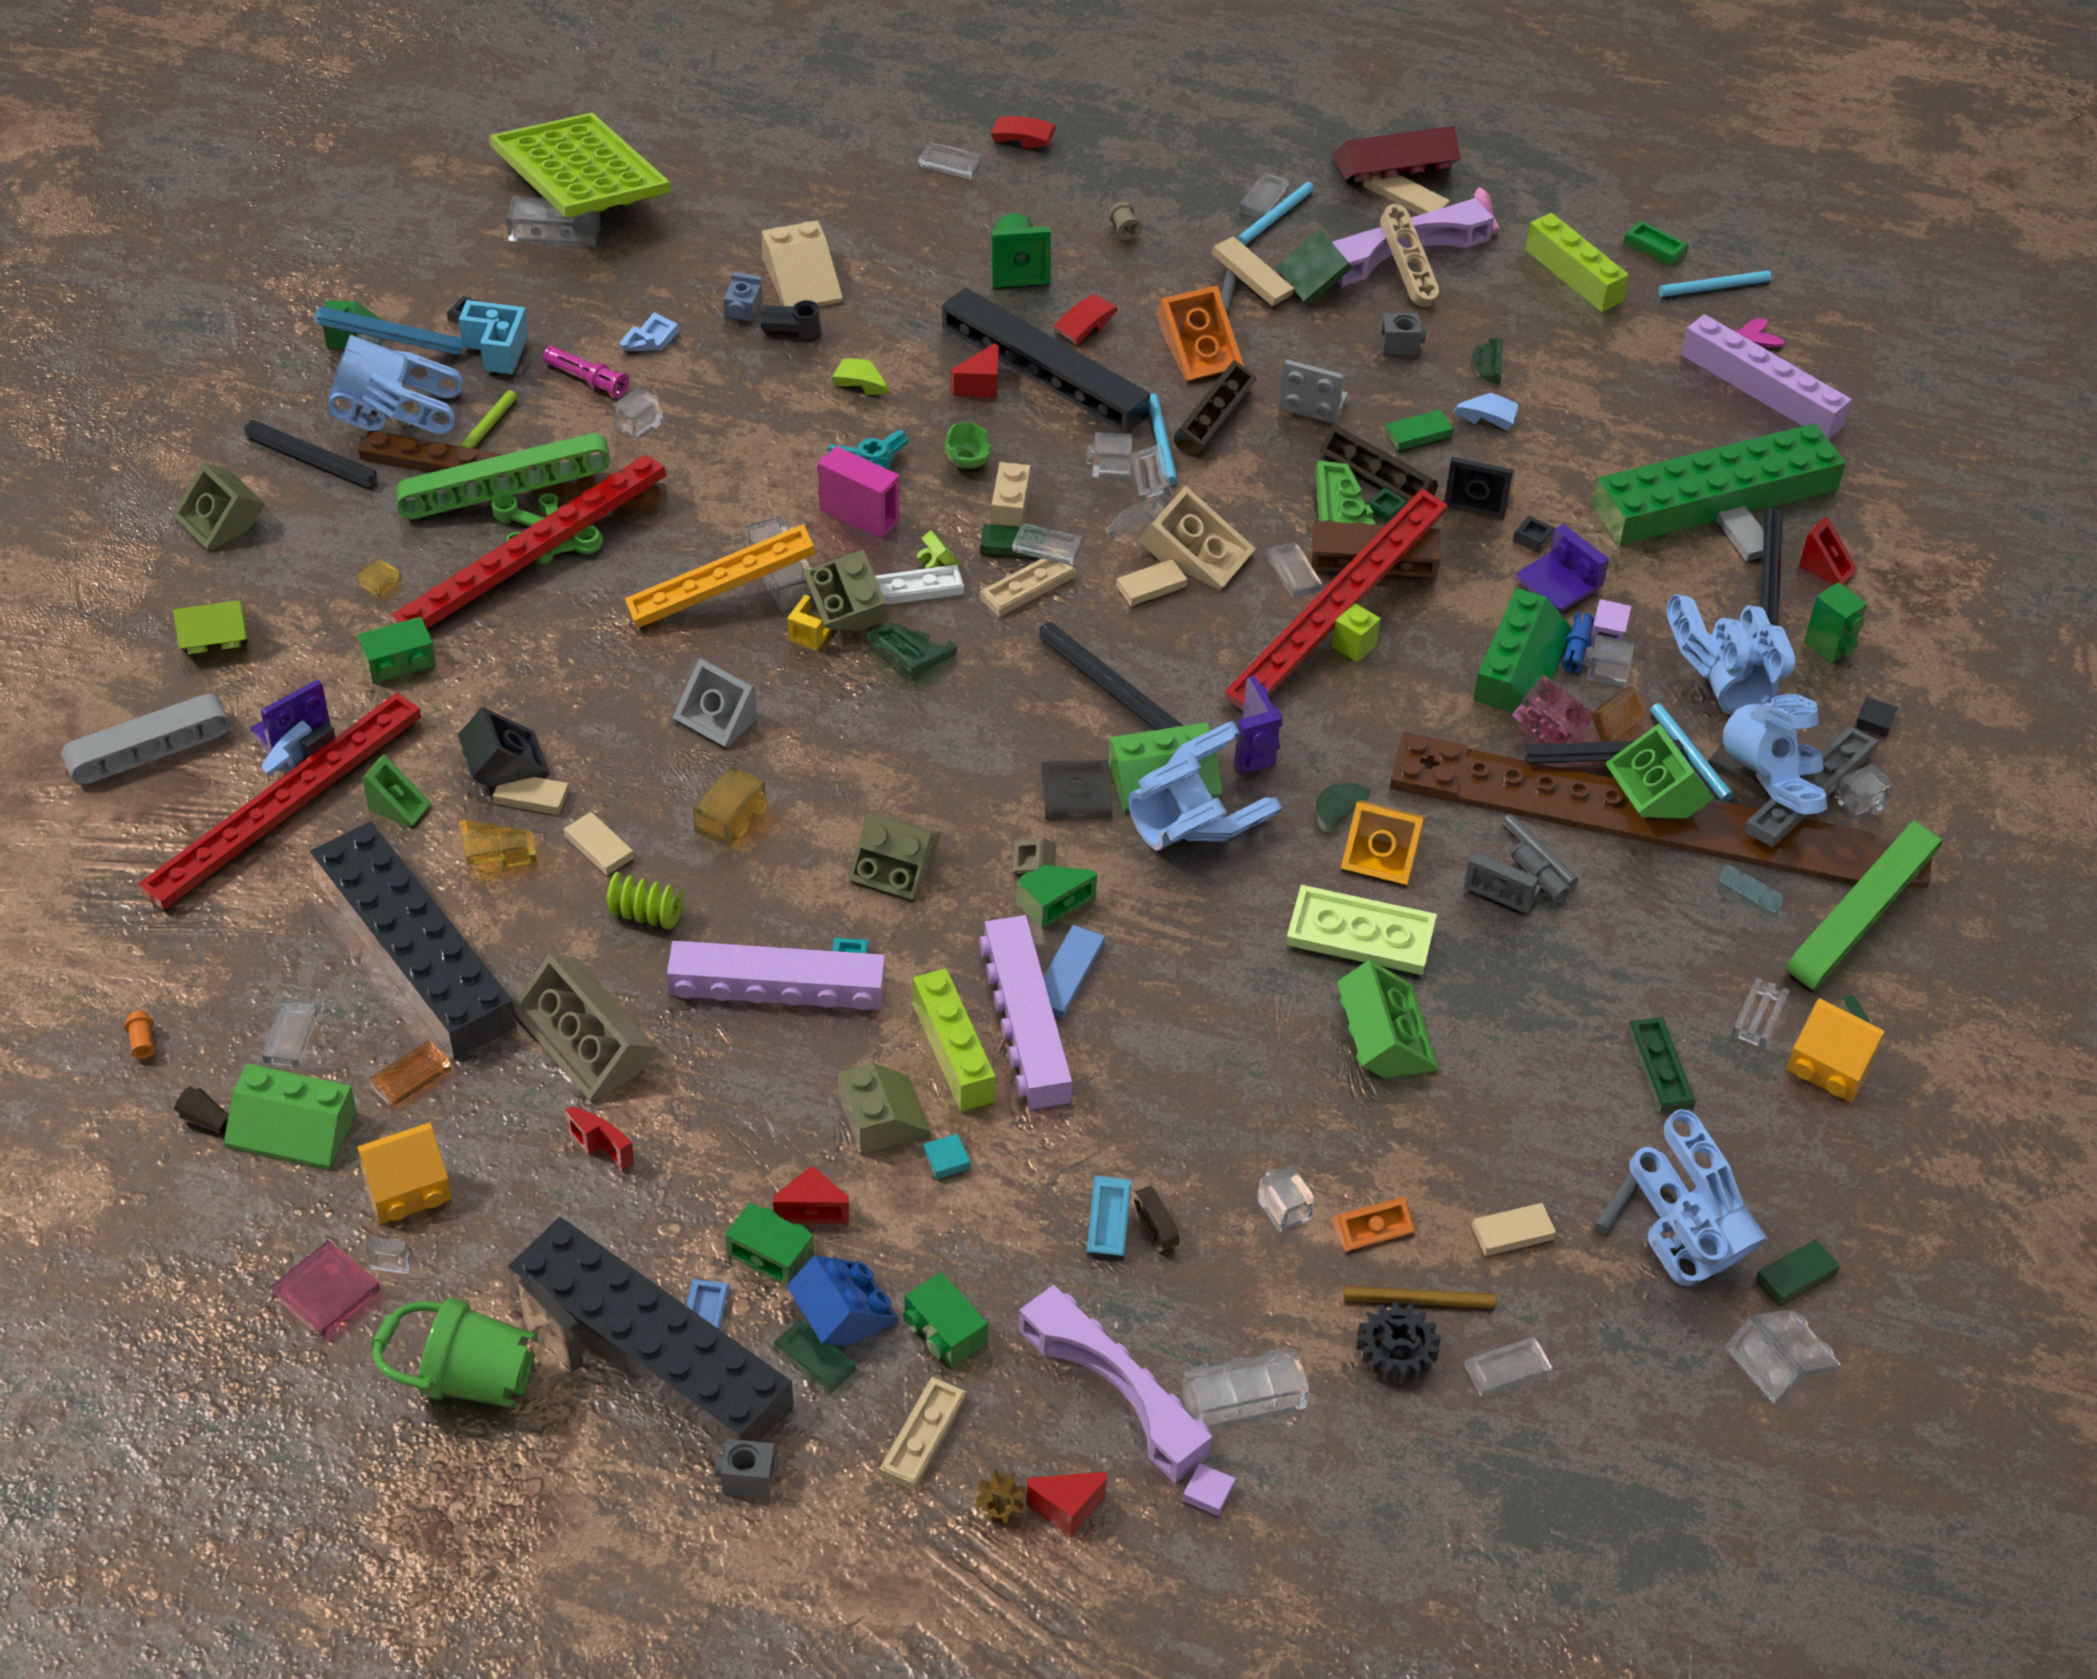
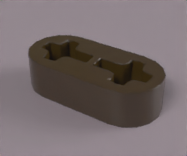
M1147 1186L1132 1192L1131 1200L1135 1213L1156 1249L1162 1252L1178 1246L1180 1242L1176 1225L1152 1186Z

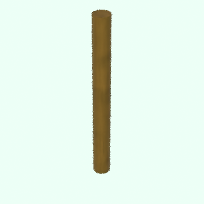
M1343 1286V1301L1397 1302L1398 1304L1493 1309L1496 1306L1495 1293Z

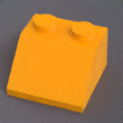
M1361 800L1358 801L1341 869L1408 885L1418 853L1426 816Z
M1819 998L1793 1047L1786 1070L1851 1103L1870 1074L1885 1031Z
M430 1122L357 1147L366 1191L380 1224L391 1220H400L406 1215L426 1208H435L444 1202L452 1200L448 1176Z

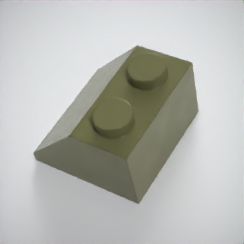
M203 463L172 516L206 549L213 550L249 531L265 503L232 471Z
M875 1063L838 1072L839 1099L860 1155L931 1136V1131L908 1075Z

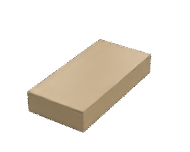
M1170 559L1116 578V587L1129 605L1134 606L1187 587L1188 579L1174 560Z
M532 777L498 785L493 794V802L497 805L560 815L569 792V785L566 782Z
M592 812L564 828V836L605 875H609L634 859L633 850Z
M1543 1203L1475 1218L1471 1226L1485 1256L1555 1240L1556 1231Z

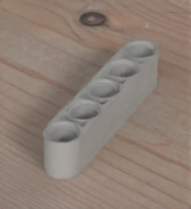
M204 694L73 740L63 747L61 757L75 783L89 784L218 738L229 731L231 720L218 696Z

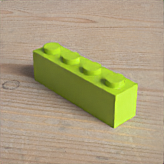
M1552 212L1530 222L1525 247L1528 253L1601 312L1624 302L1629 278L1627 272Z
M944 968L913 977L912 1004L960 1112L994 1103L996 1076L947 969Z

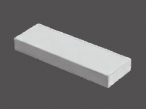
M957 564L875 576L886 605L964 594V585Z

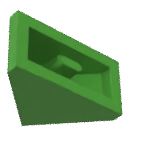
M385 754L377 760L362 778L368 811L407 827L413 826L431 804Z

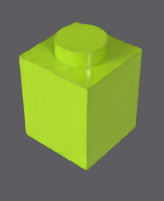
M1354 603L1335 620L1332 648L1358 663L1377 646L1381 618Z

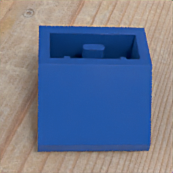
M814 1255L786 1286L822 1344L848 1347L894 1325L899 1320L891 1307L892 1302L890 1298L879 1289L874 1281L872 1270L860 1261L854 1262L836 1257L830 1258Z

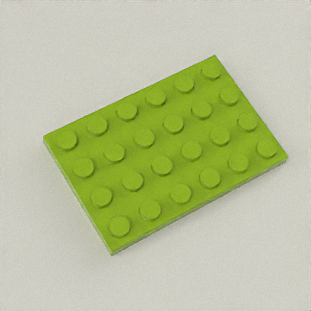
M593 112L489 135L490 146L564 217L574 218L582 213L604 211L608 207L620 204L629 205L637 200L645 198L654 199L662 194L670 193V181Z

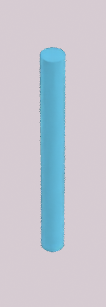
M1306 182L1240 234L1237 240L1244 246L1311 194L1314 191L1313 184Z
M1767 270L1661 285L1658 291L1660 297L1765 283L1771 281V272Z
M1150 394L1149 411L1165 482L1169 486L1175 485L1178 479L1159 397L1157 394Z
M1657 703L1653 705L1650 709L1653 716L1673 740H1680L1681 744H1683L1682 752L1721 801H1729L1733 797L1732 791L1662 704Z

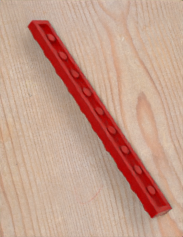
M647 454L635 459L628 466L610 475L593 488L586 490L582 495L561 506L544 519L534 523L517 536L510 538L506 543L490 553L483 555L479 560L458 571L441 584L431 588L411 603L404 605L391 615L393 624L421 617L426 629H428L667 476L665 467Z
M1421 489L1225 690L1224 698L1244 711L1247 678L1252 676L1257 678L1260 685L1266 687L1270 696L1334 629L1335 620L1354 603L1358 604L1446 513L1447 504L1426 490Z
M396 692L139 882L140 893L162 910H165L420 719V708Z

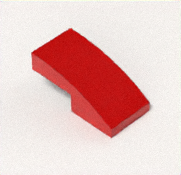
M1006 116L998 117L990 134L994 143L1020 140L1022 148L1026 149L1048 146L1056 128L1052 123L1035 118Z
M1092 294L1072 307L1053 327L1057 334L1078 346L1093 329L1100 331L1118 309L1097 294Z
M571 1106L565 1110L568 1132L588 1155L602 1148L621 1171L634 1165L632 1142L616 1127L583 1109Z

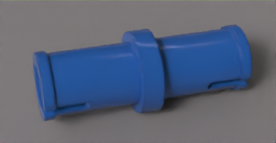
M1581 612L1574 616L1571 633L1567 635L1565 640L1567 649L1562 661V668L1569 673H1572L1574 663H1576L1575 673L1581 672L1585 653L1591 647L1590 634L1595 619L1586 612L1582 622H1580Z

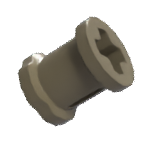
M1128 202L1115 204L1109 213V218L1117 226L1116 232L1122 240H1131L1137 237L1142 230V225L1139 219L1134 217V209Z

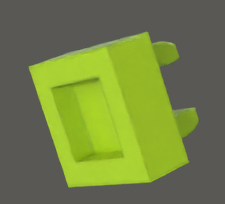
M932 530L922 537V540L929 548L919 551L917 558L923 564L931 559L925 565L926 569L941 567L942 563L945 566L960 564L945 543Z

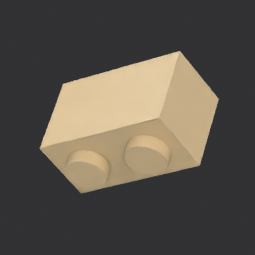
M999 462L991 504V525L1024 526L1030 493L1031 465Z

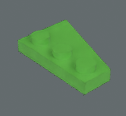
M1318 460L1315 476L1319 521L1331 520L1343 523L1363 522L1375 524L1372 518L1373 511L1370 505H1365L1360 495L1361 488L1349 465Z

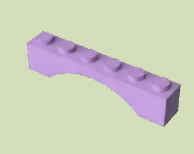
M1473 198L1411 217V220L1422 246L1447 245L1467 248L1490 241L1494 217L1477 198ZM1382 227L1332 242L1353 267L1337 281L1341 287L1367 279L1371 271L1381 261L1393 255ZM1404 238L1398 239L1402 247H1411L1408 240Z
M1053 1284L1019 1310L1018 1331L1044 1356L1062 1358L1081 1364L1105 1377L1123 1393L1134 1407L1142 1422L1147 1439L1148 1458L1175 1484L1194 1470L1199 1463H1203L1210 1457L1212 1436L1208 1427L1201 1420L1192 1418L1184 1410L1181 1401L1175 1395L1167 1394L1157 1384L1154 1375L1148 1369H1141L1131 1359L1129 1352L1122 1344H1115L1105 1334L1103 1327L1094 1318L1089 1319L1079 1309L1077 1302L1071 1295L1063 1294Z

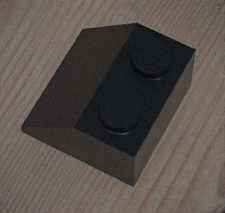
M1452 457L1444 503L1449 508L1504 519L1511 496L1515 471L1514 469Z
M481 707L458 733L463 748L462 752L470 768V774L480 784L487 783L496 788L498 785L532 777L544 779L550 774L535 732L491 710Z

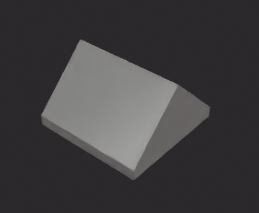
M699 658L673 718L722 746L728 747L757 720L755 687L705 659Z

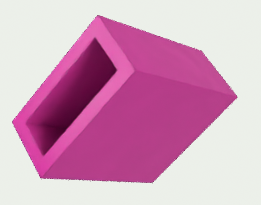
M835 446L827 455H824L819 460L817 465L819 510L880 539L899 522L898 474L838 446Z

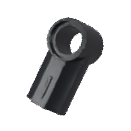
M811 300L799 301L794 306L762 305L761 330L793 332L801 340L816 339L821 334L819 306Z

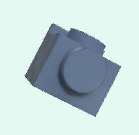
M732 272L731 282L723 299L724 317L754 321L762 301L761 276Z

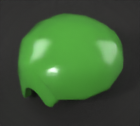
M960 422L953 424L947 433L945 441V452L949 460L955 466L962 469H976L985 465L992 449V445L988 443V432L975 423Z

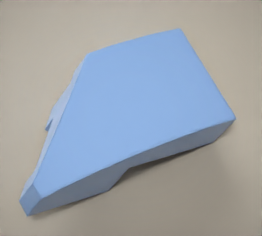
M654 312L640 329L635 326L632 327L620 341V349L623 351L662 350L680 332L677 323Z
M1488 393L1458 404L1453 413L1473 424H1476L1482 417L1508 431L1514 423L1519 404L1502 396Z
M303 720L295 725L270 751L261 766L268 775H274L275 771H286L288 773L294 769L296 764L304 759L300 740L312 732L311 728Z

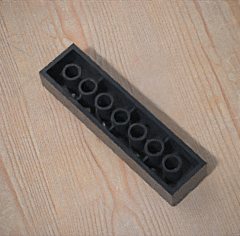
M371 821L309 851L314 877L453 1059L517 1027L512 998Z
M561 1216L507 1266L513 1293L724 1447H726L727 1439L759 1442L794 1405L792 1381Z

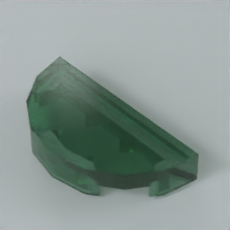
M1490 338L1488 343L1480 346L1477 345L1471 360L1473 371L1480 378L1500 385L1502 377L1503 338Z
M1346 782L1333 784L1324 789L1316 802L1315 814L1318 819V826L1325 833H1329L1355 810L1358 801H1365L1369 798L1370 789L1360 784Z

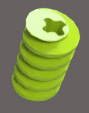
M615 872L613 874L606 895V903L610 915L618 917L622 914L624 919L631 920L635 918L639 923L648 921L649 925L655 927L661 924L662 928L667 930L672 929L676 925L684 904L683 889L676 896H673L674 890L672 885L668 884L664 892L660 893L661 886L657 881L648 890L647 879L642 878L636 887L634 886V876L628 875L625 882L621 883V873Z

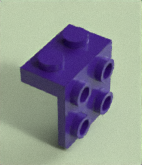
M1255 676L1247 678L1243 719L1238 720L1237 728L1240 734L1236 737L1234 767L1238 774L1257 771L1264 767L1275 765L1277 750L1280 749L1279 729L1283 725L1282 715L1278 708L1273 707L1266 687L1260 685Z

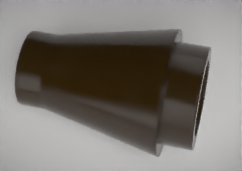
M190 1086L181 1093L174 1107V1111L180 1114V1120L213 1130L220 1135L226 1131L229 1113L223 1110L202 1088L195 1089Z

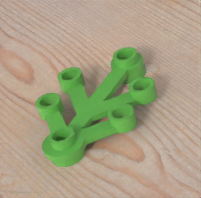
M545 493L540 496V510L546 513L547 516L559 509L558 497L555 494ZM512 495L492 500L493 516L501 523H510L514 520L531 527L534 523L544 519L518 509L517 500ZM589 525L536 559L538 563H548L553 559V554L572 550L583 554L594 553L603 545L602 534L595 526ZM512 532L506 536V542L510 538L520 534V532Z

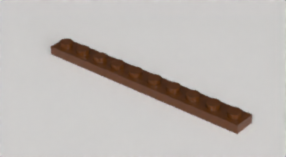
M368 431L358 449L359 458L362 460L427 472H436L505 455L380 431ZM531 467V468H529V470H536V469H538V467ZM602 472L530 491L553 493L557 496L575 499L612 474ZM503 474V475H499V476H497V477H501V478H502V477H507L508 475ZM657 482L619 507L657 514L667 493L666 484Z

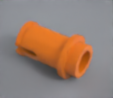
M144 1011L130 1013L124 1022V1029L129 1033L131 1055H134L136 1059H146L155 1053L151 1033L154 1022Z

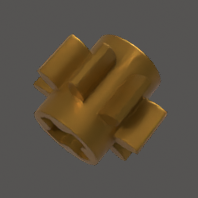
M994 1470L989 1482L980 1479L978 1490L983 1494L977 1496L975 1504L976 1507H985L987 1511L986 1519L988 1521L995 1517L1002 1518L1003 1522L1007 1523L1008 1516L1012 1511L1021 1514L1023 1503L1018 1499L1024 1496L1025 1486H1016L1014 1482L1015 1473L1012 1472L1009 1476L999 1475V1472ZM994 1493H1000L1002 1498H1007V1499H1006V1500H1001L1000 1496H999L998 1494H994Z

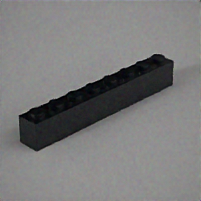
M965 287L942 304V328L980 350H984L995 343L998 345L999 361L1122 433L1128 434L1149 417L1151 393L983 298L981 295Z

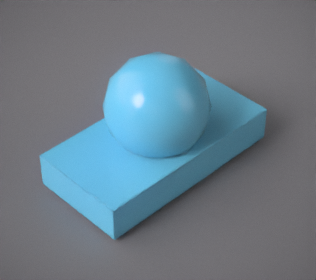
M1095 1175L1087 1252L1124 1256L1132 1179Z

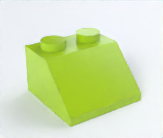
M243 600L173 609L179 649L187 648L188 654L207 652V645L217 643L221 644V649L241 647L240 640L248 639Z

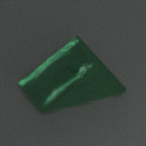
M890 622L869 632L867 644L910 678L956 656L958 647L957 644L948 641L946 646L929 641L930 634L919 630H911L907 626L895 622Z

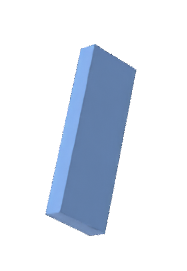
M1072 925L1043 977L1054 1016L1064 1018L1105 944L1104 935Z

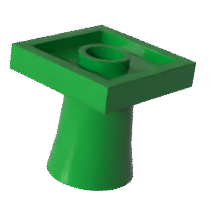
M1018 213L1003 216L996 223L994 230H991L992 287L1050 284V227H1033L1028 217Z

